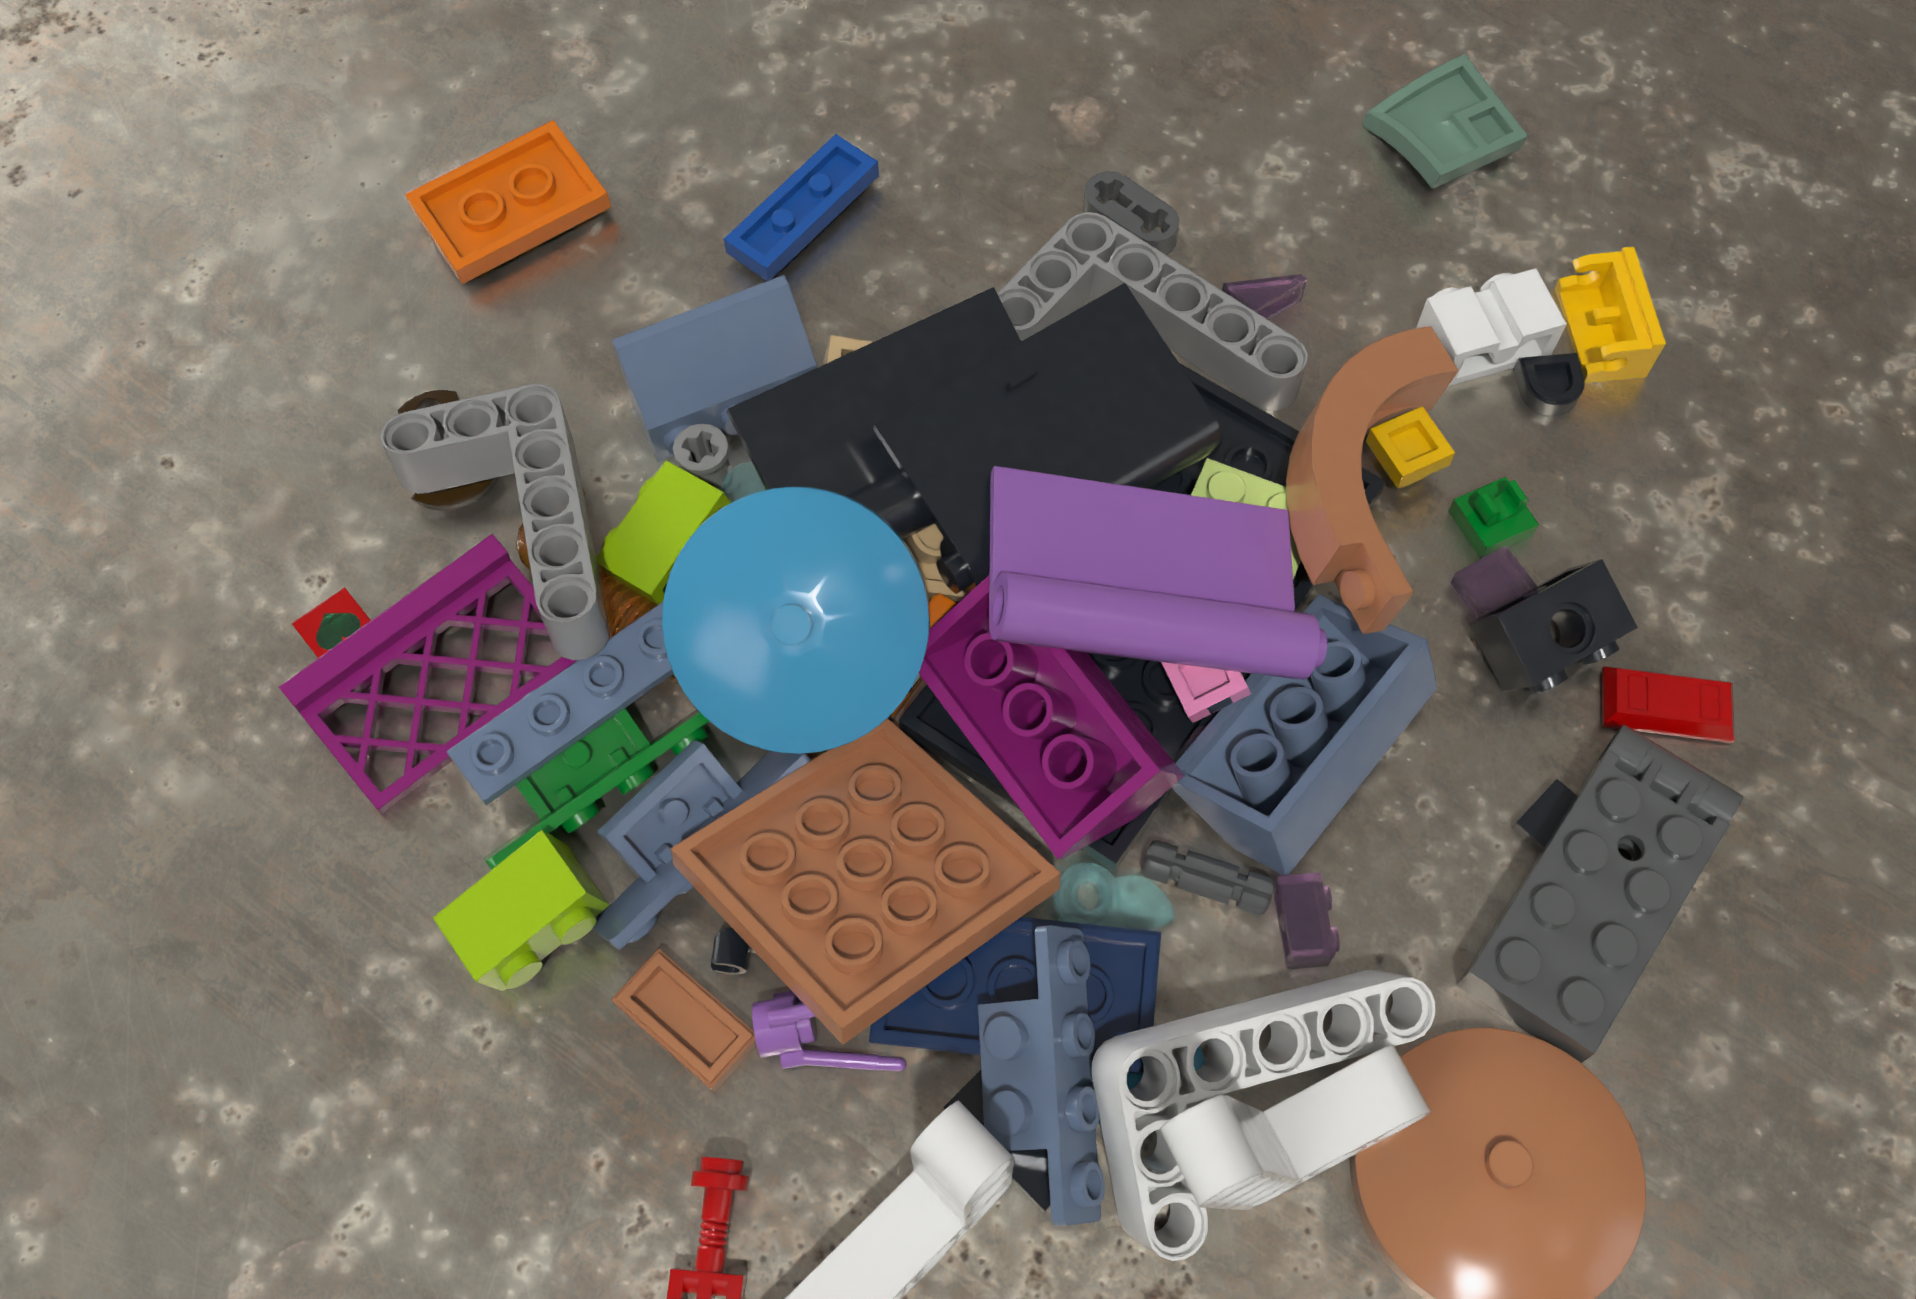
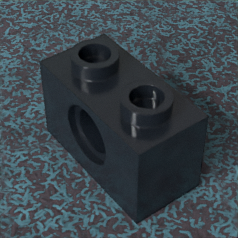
M1603 559L1571 567L1468 623L1502 690L1507 691L1529 687L1532 694L1544 692L1567 680L1568 676L1564 669L1581 660L1583 665H1589L1614 654L1620 649L1616 640L1638 628ZM1552 619L1557 623L1560 630L1558 644L1550 633Z

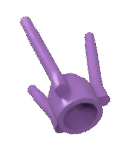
M792 991L773 994V999L758 1001L752 1004L753 1029L760 1057L765 1058L779 1055L782 1069L803 1065L875 1071H903L906 1068V1061L901 1057L805 1049L804 1043L817 1040L816 1016Z

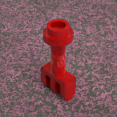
M701 1157L700 1171H692L691 1186L705 1188L701 1219L704 1222H701L700 1227L702 1229L699 1232L702 1237L698 1240L700 1245L697 1247L695 1270L670 1269L667 1299H686L687 1293L697 1294L696 1299H715V1296L726 1297V1299H744L747 1275L724 1273L726 1248L724 1246L727 1244L725 1238L728 1237L726 1231L729 1229L726 1223L730 1221L733 1190L748 1191L749 1176L743 1175L744 1161Z

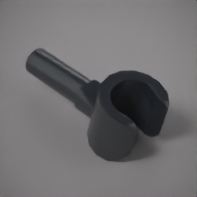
M732 927L725 928L714 939L711 969L723 974H744L747 972L749 954L756 952Z

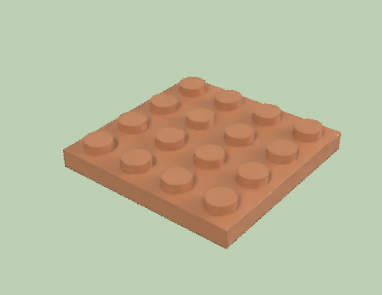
M888 718L872 731L853 742L829 749L670 848L673 865L842 1045L1060 889L1061 873Z

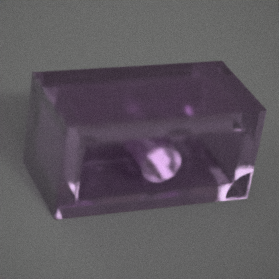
M1321 872L1278 876L1274 885L1273 895L1286 970L1329 966L1336 955L1335 952H1339L1340 949L1337 927L1330 926L1328 911L1332 910V896L1329 886H1323Z

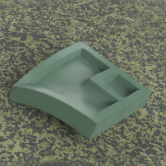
M1466 54L1438 66L1402 87L1368 111L1362 121L1363 126L1367 130L1384 139L1402 154L1422 175L1432 189L1520 150L1528 137Z

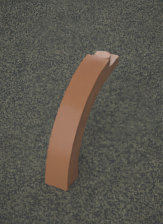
M1431 326L1406 330L1384 337L1351 357L1333 376L1296 437L1289 458L1286 478L1287 510L1289 512L1291 532L1300 559L1312 585L1335 582L1344 604L1351 611L1363 634L1384 631L1414 593L1383 539L1366 499L1361 465L1363 441L1371 428L1421 406L1426 411H1431L1458 373V368Z

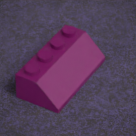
M989 575L930 629L927 650L919 675L1057 859L1068 857L1134 820L1185 776L1087 652L994 641L991 638L989 630Z

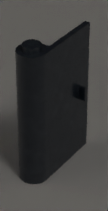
M1126 283L1121 284L875 424L873 428L944 537L940 543L941 558L936 561L942 580L955 594L962 591L966 595L989 575L990 478L994 466L1154 489L1215 452L1222 444V433L1214 414Z
M992 287L732 406L726 412L766 490L792 486L813 487L845 495L875 511L904 540L935 523L874 432L875 424L1018 344L1021 340L995 288Z

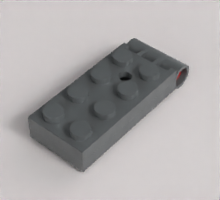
M1625 724L1620 726L1600 755L1592 771L1576 794V798L1545 847L1539 853L1457 986L1534 1037L1563 1050L1580 1063L1587 1060L1597 1051L1743 800V795ZM1618 848L1626 850L1631 855L1632 861L1623 858Z

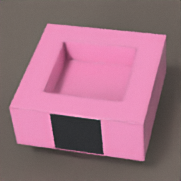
M1161 662L1192 723L1252 694L1241 672Z

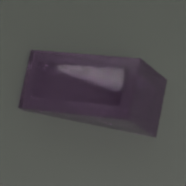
M1303 274L1229 282L1223 283L1222 291L1267 320H1270L1302 300L1307 278Z

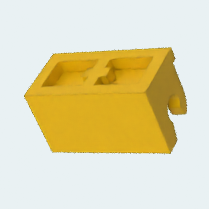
M1624 247L1618 252L1589 254L1573 260L1575 272H1592L1586 275H1571L1559 278L1555 285V292L1563 318L1567 323L1566 328L1573 351L1578 355L1584 382L1593 383L1647 377L1666 342L1635 248Z

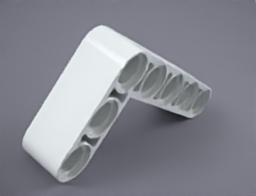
M1364 970L1125 1033L1105 1041L1097 1049L1092 1061V1081L1100 1115L1099 1118L1118 1218L1123 1230L1133 1240L1165 1259L1171 1261L1185 1260L1194 1255L1203 1245L1208 1232L1206 1208L1198 1206L1160 1131V1127L1173 1117L1186 1111V1104L1376 1052L1388 1046L1401 1045L1424 1036L1432 1026L1435 1017V1000L1431 990L1422 981L1413 977L1380 970ZM1392 994L1393 1005L1390 1013L1386 1016L1385 1005L1389 995ZM1331 1008L1333 1021L1328 1032L1324 1034L1323 1020ZM1269 1024L1271 1039L1268 1047L1261 1053L1259 1038L1263 1029ZM1206 1041L1208 1057L1205 1064L1195 1071L1194 1055L1196 1049L1202 1042ZM1142 1058L1144 1073L1141 1081L1129 1090L1127 1086L1129 1067L1135 1060ZM1156 1131L1157 1145L1149 1158L1142 1161L1140 1149L1143 1140L1148 1134ZM1170 1204L1168 1222L1162 1229L1155 1232L1154 1222L1158 1212L1164 1206Z
M1388 1046L1358 1060L1265 1111L1258 1110L1227 1095H1219L1173 1117L1160 1127V1131L1199 1207L1249 1210L1405 1129L1432 1111L1396 1048Z
M960 1101L951 1104L929 1124L912 1145L910 1154L913 1172L785 1299H902L1006 1192L1012 1181L1014 1157Z

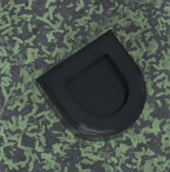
M1577 353L1522 357L1518 359L1513 369L1523 402L1531 410L1541 415L1560 416L1568 413L1575 407L1584 390L1585 382Z

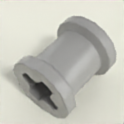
M710 424L691 425L682 430L674 440L673 445L676 463L681 469L696 477L698 475L699 479L721 490L725 495L728 494L734 485L735 473L728 460L729 447L726 436L719 428ZM708 440H710L712 451H710Z

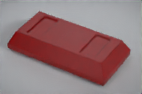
M1604 666L1602 668V727L1619 729L1622 724H1625L1639 732L1732 744L1735 741L1733 683Z

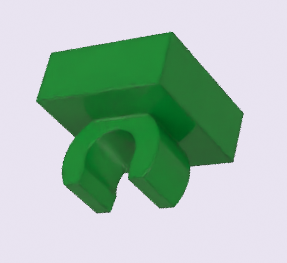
M1507 477L1455 498L1448 510L1480 559L1532 537L1539 526V523L1527 508L1529 499L1515 479L1509 481Z

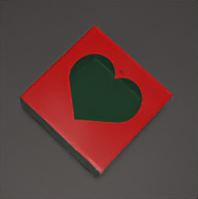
M344 587L291 624L317 658H319L371 620Z

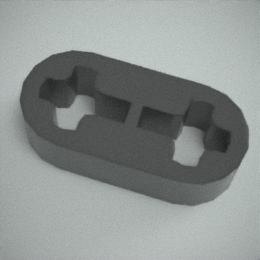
M1102 172L1089 179L1085 185L1084 213H1098L1107 217L1165 255L1173 251L1177 243L1180 219L1177 212L1169 204L1128 177L1117 172ZM1113 197L1119 199V202H1116L1111 199ZM1099 198L1102 199L1103 201H1106V203L1103 204V203L1099 202ZM1158 226L1163 229V232L1156 230L1155 228ZM1143 228H1145L1146 230H1150L1151 232L1149 234L1143 232Z

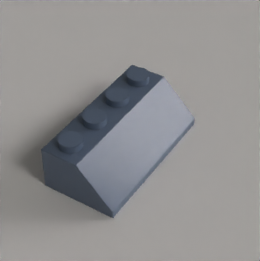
M1319 594L1303 613L1314 615L1319 622L1320 629H1323L1327 635V652L1322 665L1319 668H1314L1311 675L1304 680L1251 673L1246 679V683L1252 694L1222 708L1175 763L1185 776L1171 787L1233 849L1285 877L1291 873L1437 689L1427 639L1391 624L1384 631L1363 634L1346 605Z

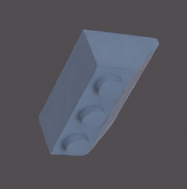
M784 275L612 339L632 407L657 462L674 456V440L682 430L691 425L710 424L719 428L725 436L728 434L737 435L726 412L728 408L818 368L790 286Z

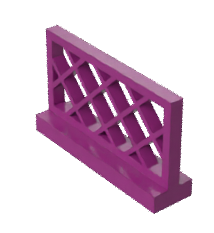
M491 534L279 686V689L380 814H383L453 760L446 751L512 707L528 693L538 689L567 669L577 660L560 657L550 666L524 664L529 634L548 635L544 623L531 622L532 609L542 619L536 605L534 587L511 561L508 551ZM511 583L524 598L521 621L487 618L489 598ZM477 607L476 616H466V614ZM450 626L474 628L469 659L434 656L437 635ZM484 629L519 633L515 663L479 660ZM425 645L423 655L413 654L415 651H417ZM398 664L421 666L416 698L381 695L385 673ZM432 667L467 670L462 702L427 699ZM477 672L513 675L510 696L498 705L473 703ZM523 676L534 677L521 687ZM371 684L370 693H359ZM344 703L368 705L363 737L334 735L322 719ZM379 706L414 709L409 742L374 738ZM425 710L460 713L457 735L444 745L420 743ZM471 714L483 715L469 726ZM345 747L360 748L358 763ZM372 750L407 753L404 775L380 792L368 777ZM418 754L430 755L417 764Z

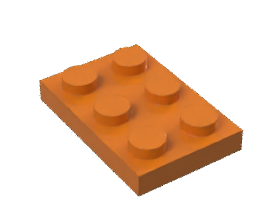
M554 120L404 194L410 209L461 284L611 208L608 193Z

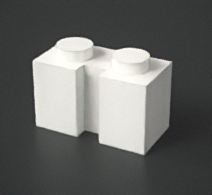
M1535 268L1513 275L1511 273L1498 274L1487 280L1482 285L1480 291L1476 293L1471 286L1462 289L1451 287L1439 291L1432 297L1427 298L1416 329L1431 326L1458 368V373L1448 385L1451 386L1512 369L1515 367L1518 359L1522 357L1552 355L1567 323Z

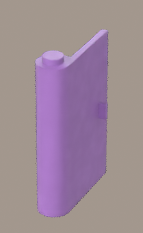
M993 467L990 478L989 630L994 641L1299 680L1308 678L1314 668H1319L1324 662L1327 652V635L1325 631L1320 629L1319 622L1314 615L1295 612L1288 510L1012 468Z

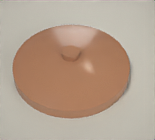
M1497 1028L1455 1030L1428 1039L1401 1056V1059L1432 1112L1416 1123L1350 1157L1351 1183L1356 1206L1372 1243L1384 1261L1401 1280L1425 1299H1595L1614 1282L1632 1256L1640 1237L1646 1205V1179L1639 1146L1629 1121L1609 1090L1583 1064L1563 1050L1541 1039L1511 1030Z

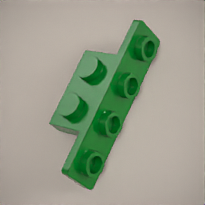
M624 708L515 785L538 817V820L484 857L485 862L492 870L541 830L550 833L561 825L568 834L579 828L600 812L594 801L614 787H617L622 795L628 793L655 773L649 763L664 752L671 749L674 755L677 756L693 740L703 741L708 736L703 725L709 722V720L696 709L648 742L628 711Z

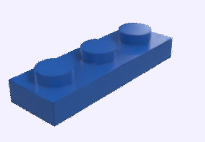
M835 134L723 239L726 253L764 280H771L879 177L878 161Z

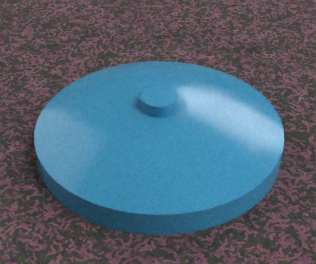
M792 486L769 489L740 498L713 514L693 533L676 558L668 578L662 607V629L664 644L673 673L683 692L706 719L728 735L751 746L781 753L802 754L834 749L853 742L879 726L896 710L912 688L921 669L930 633V609L926 585L919 565L902 537L886 520L867 506L845 495L825 489Z

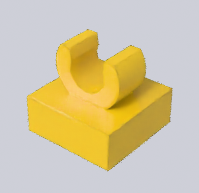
M1423 406L1371 428L1366 439V443L1397 489L1407 487L1424 479L1427 475L1450 466L1455 455L1454 450Z

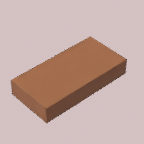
M659 948L611 999L619 1010L713 1093L721 1087L757 1046L754 1031Z

